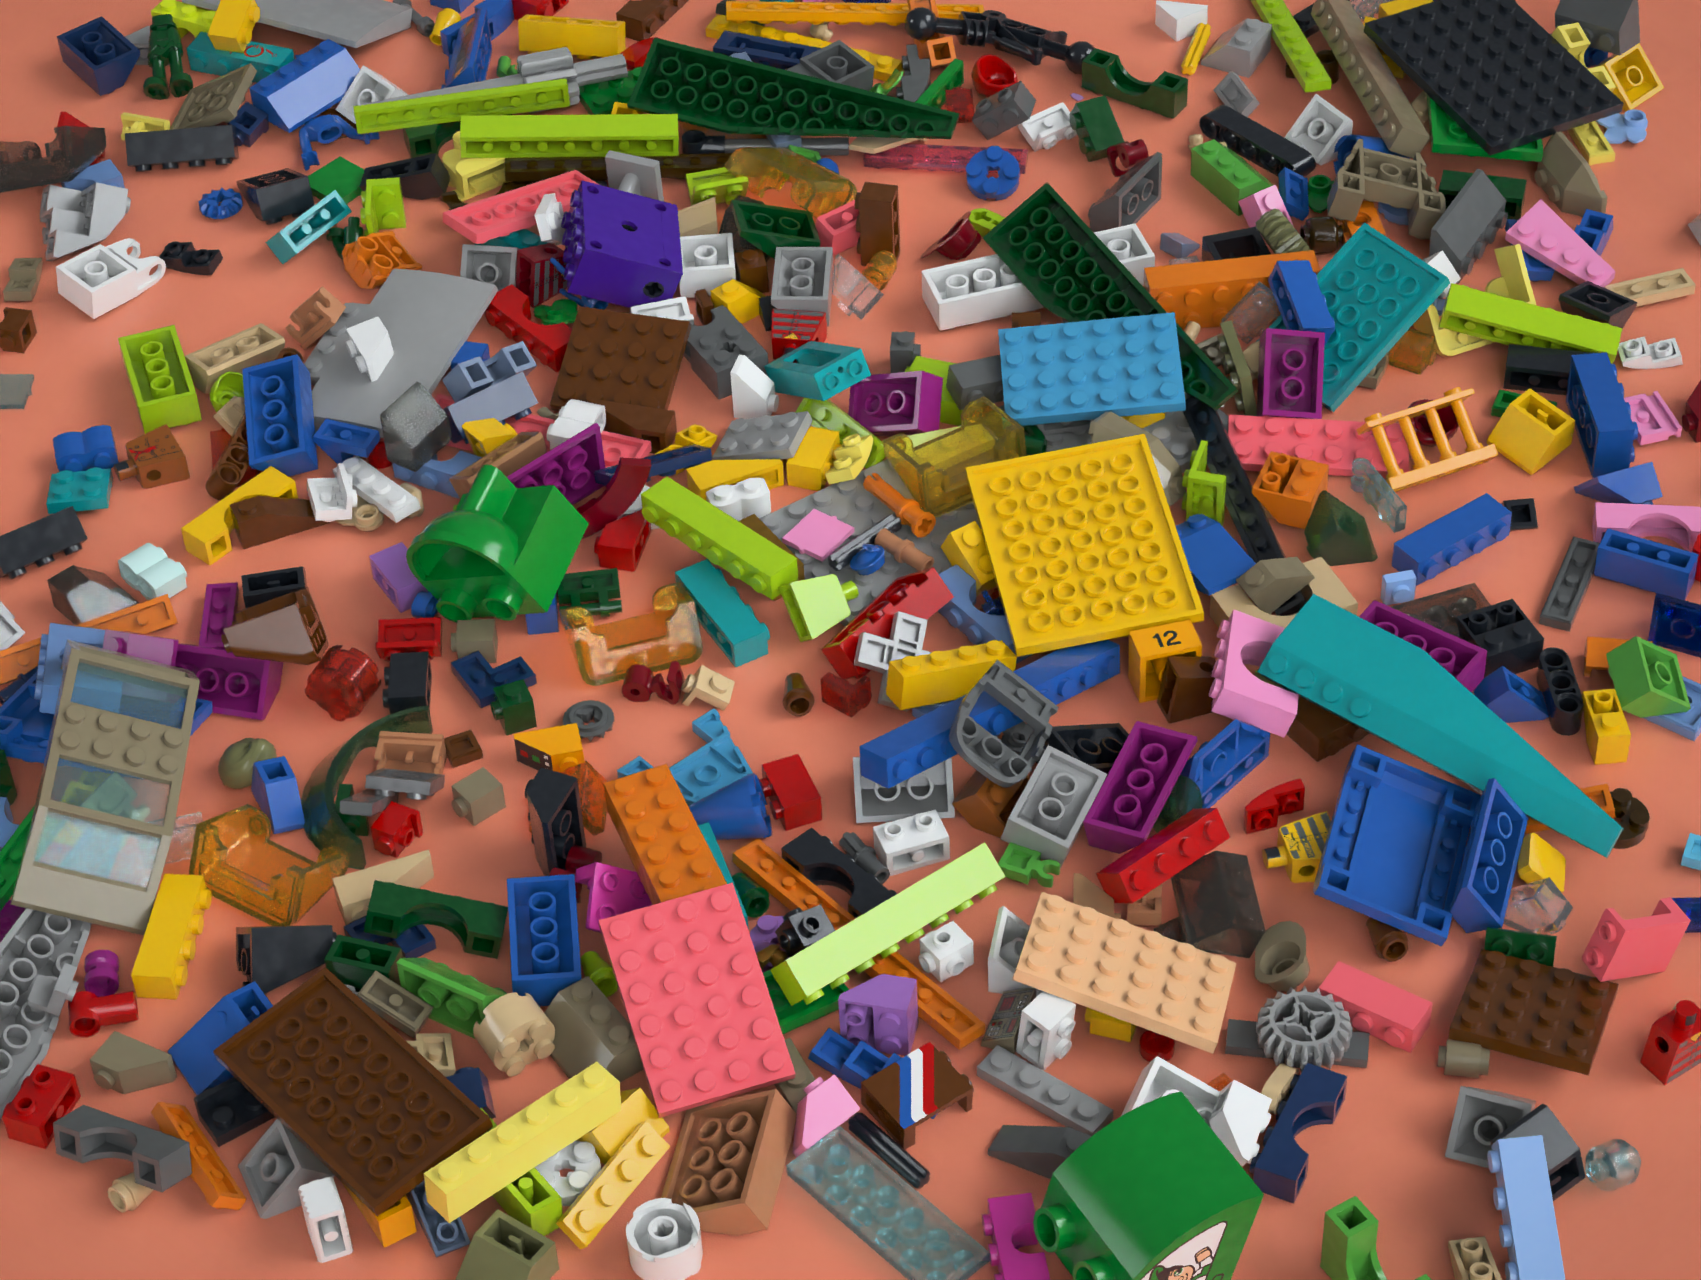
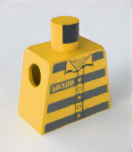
M1327 811L1281 826L1278 829L1277 847L1262 850L1266 869L1284 866L1291 882H1315L1331 824Z

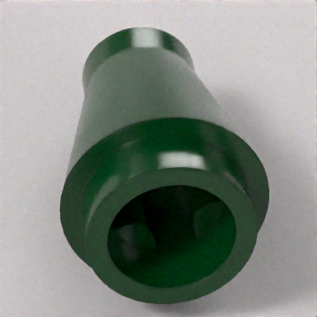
M744 873L734 874L732 879L747 916L755 918L763 915L770 904L767 890L747 878Z

